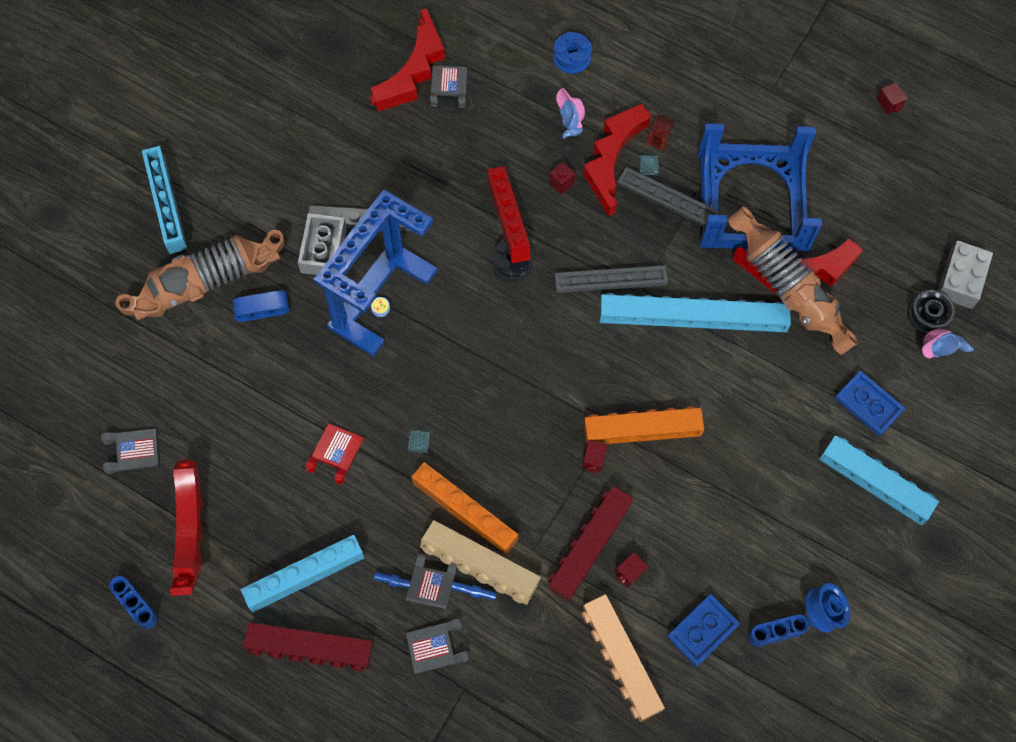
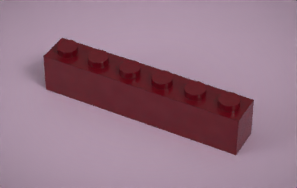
M614 486L610 491H605L601 498L603 501L601 506H596L590 515L593 517L590 523L585 522L581 528L580 533L582 535L579 540L576 538L573 540L569 547L571 552L568 556L564 555L558 564L560 569L557 573L553 572L547 581L550 583L548 590L569 603L630 508L634 498Z
M248 622L243 648L248 651L249 655L260 656L261 653L269 654L268 657L273 659H281V656L289 657V660L293 662H302V659L310 660V664L322 665V662L330 663V667L342 669L344 665L350 666L353 671L363 672V669H369L373 643L369 640Z

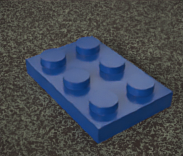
M859 371L834 398L879 437L905 410L904 406L862 371Z
M710 594L667 638L697 667L740 623Z

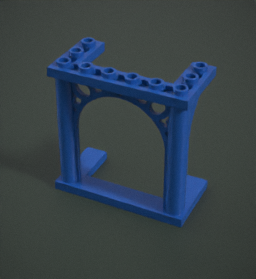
M705 124L697 151V159L701 160L702 203L719 211L718 187L722 177L729 170L743 164L766 166L782 177L788 187L790 196L792 235H781L783 239L775 248L786 241L788 244L781 250H787L789 247H792L791 251H809L822 227V219L808 218L806 196L807 153L816 135V127H797L790 146H771L764 144L747 145L745 143L720 144L724 132V124ZM718 159L727 160L729 165H721ZM782 161L787 162V165L779 168L776 163ZM717 169L722 170V172L716 173ZM708 215L705 226H702L703 232L700 238V248L738 249L741 247L747 249V235L724 233L727 215Z
M386 190L381 192L313 279L314 283L322 287L331 318L327 324L329 330L374 357L384 344V339L355 321L362 312L365 313L376 299V293L396 267L426 285L437 272L435 266L402 247L399 226L401 224L423 237L433 223L432 217ZM382 231L385 250L359 284L346 277L345 274L375 235Z

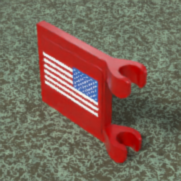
M328 423L312 456L306 463V470L313 473L318 461H321L339 469L334 479L337 484H343L364 437Z

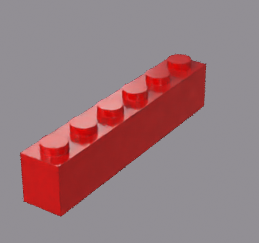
M505 166L487 169L488 187L511 262L517 263L530 260V244Z

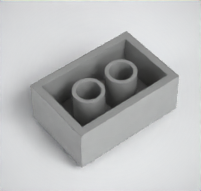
M308 213L298 259L301 273L317 275L345 240L347 230L345 218Z
M957 240L949 251L938 291L946 294L953 303L972 309L980 300L993 252Z

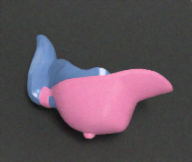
M561 88L557 93L556 100L560 107V114L563 117V125L567 128L562 136L564 139L582 133L583 126L581 121L585 116V108L580 98L571 97L564 88Z
M935 329L925 335L922 353L926 358L950 355L958 348L964 352H971L974 349L963 337L952 334L949 330Z

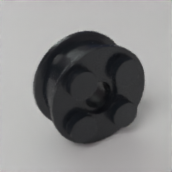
M505 239L501 240L494 247L492 253L494 272L506 281L514 282L524 279L532 269L533 252L531 247L530 260L512 263L508 260L510 256Z
M937 290L921 292L908 310L911 324L924 334L935 329H945L955 315V308L951 299L946 294Z

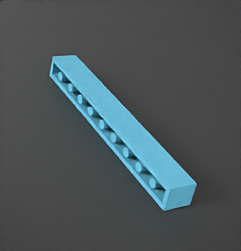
M613 293L601 295L600 323L787 332L791 325L790 309H787L783 302L765 303L764 301L690 299L689 297L679 299L670 296L659 298L651 295L640 297L632 294L620 296Z

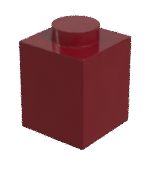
M894 83L882 88L876 99L888 115L901 111L904 108L907 97L898 84Z
M564 162L549 172V184L560 195L574 185L575 173Z
M588 440L582 468L590 473L601 472L608 445Z
M633 552L616 569V579L622 585L626 584L630 587L646 572L648 566Z

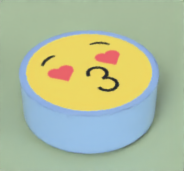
M383 297L376 298L371 304L372 313L378 317L386 316L390 311L389 301Z

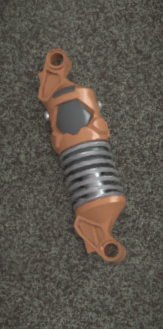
M744 206L728 218V222L734 230L745 232L747 235L748 248L746 259L753 263V266L759 265L757 272L763 271L762 277L768 276L766 282H772L771 288H776V293H778L779 298L787 309L795 310L798 313L799 319L806 330L822 331L831 334L833 338L832 345L841 355L858 344L855 335L842 323L839 311L840 303L821 288L820 278L812 270L810 271L809 268L805 269L806 263H803L801 266L799 265L802 258L792 260L797 256L796 252L787 259L783 258L792 250V247H789L783 253H779L788 242L785 241L775 248L783 239L779 231H772L771 228L758 223L751 211Z
M271 230L262 244L235 235L232 236L233 238L230 237L231 245L228 240L224 241L228 253H226L223 245L218 243L222 256H220L216 247L212 245L213 254L210 253L209 249L205 248V255L199 251L197 256L191 254L173 258L171 263L148 272L145 285L138 297L122 294L117 297L116 306L122 314L135 316L137 320L147 316L161 317L168 309L189 300L194 302L203 298V294L209 292L210 289H214V283L218 287L221 285V280L224 284H227L226 275L230 281H233V273L237 278H240L239 270L245 276L248 273H262L265 271L270 263L280 259L278 254L285 245L283 234L278 230ZM273 238L280 239V241L276 244L271 242ZM124 302H130L129 307L122 308Z

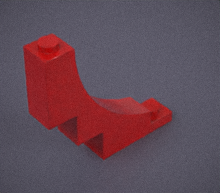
M427 8L420 10L421 18H418L420 26H417V40L413 53L407 63L393 77L377 86L371 87L372 95L369 98L372 106H376L377 111L416 100L417 89L415 84L431 79L429 64L445 59L444 47Z
M642 104L604 121L603 130L607 137L594 142L593 152L597 159L584 164L583 175L608 216L615 213L617 205L614 197L616 190L614 165L622 148L633 136L649 127L651 115Z
M848 239L841 246L827 254L809 259H801L799 265L801 266L803 263H806L805 269L809 268L816 276L832 287L854 264L863 250L857 243ZM739 247L735 251L732 260L772 292L776 293V288H771L772 282H766L768 276L762 277L763 271L757 272L759 265L753 266V263L746 259L747 250Z
M183 459L176 462L173 469L176 495V544L172 567L174 579L170 587L171 596L193 594L202 568L199 543L203 535L200 519L203 502L197 461Z

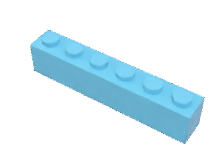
M160 146L142 150L164 244L169 254L187 250L163 152Z
M835 435L819 458V460L921 526L928 521L939 503L932 494L920 490L915 483L906 481L900 477L899 473L884 467L879 460L870 458L862 449L853 447L842 437Z
M352 535L242 588L241 592L248 608L255 612L364 559V555L355 536Z

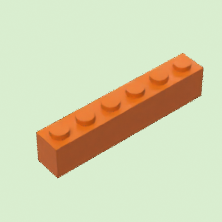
M689 406L681 410H676V408H668L664 411L651 409L644 413L630 411L620 415L618 413H609L607 416L592 414L584 419V432L587 446L588 440L603 444L698 437L702 436L704 432L701 408Z
M425 462L413 474L412 483L505 556L518 541V534Z

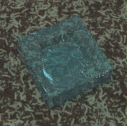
M640 155V174L658 175V156Z
M411 430L408 451L428 453L430 432Z

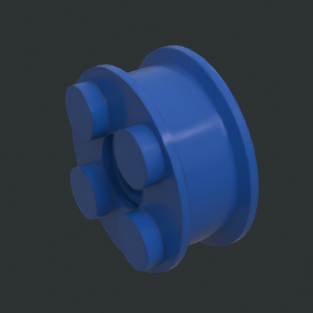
M567 32L555 41L553 60L558 69L566 73H579L589 66L592 46L584 35Z
M826 583L820 588L809 590L805 595V607L809 622L813 627L828 633L835 628L847 626L850 620V607L844 593L836 585Z

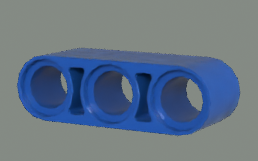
M273 291L239 297L232 301L234 318L239 322L278 316L289 312L288 298L285 291Z
M122 576L113 578L109 587L114 596L137 624L145 629L153 628L158 621V617L153 609L127 579ZM125 583L124 590L118 592V586ZM137 598V604L134 607H130L131 600ZM150 613V619L147 622H142V617Z
M794 615L759 624L749 632L748 640L753 646L761 647L799 637L809 629L810 623L804 615ZM794 621L801 623L802 630L795 628ZM774 627L782 628L783 635L776 634ZM755 631L761 632L764 639L761 641L756 639Z

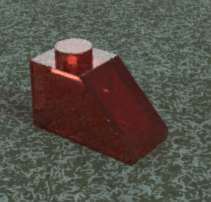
M659 115L650 130L647 145L664 150L676 120Z

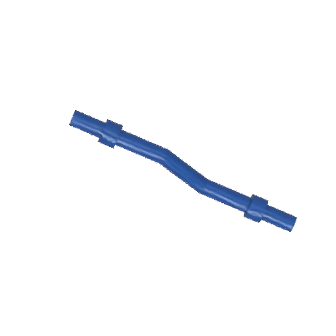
M376 572L374 580L389 583V586L409 588L411 580L400 578V575L396 574L387 575ZM453 581L452 590L471 594V597L475 598L483 597L495 600L497 593L481 589V586L474 584L470 586Z

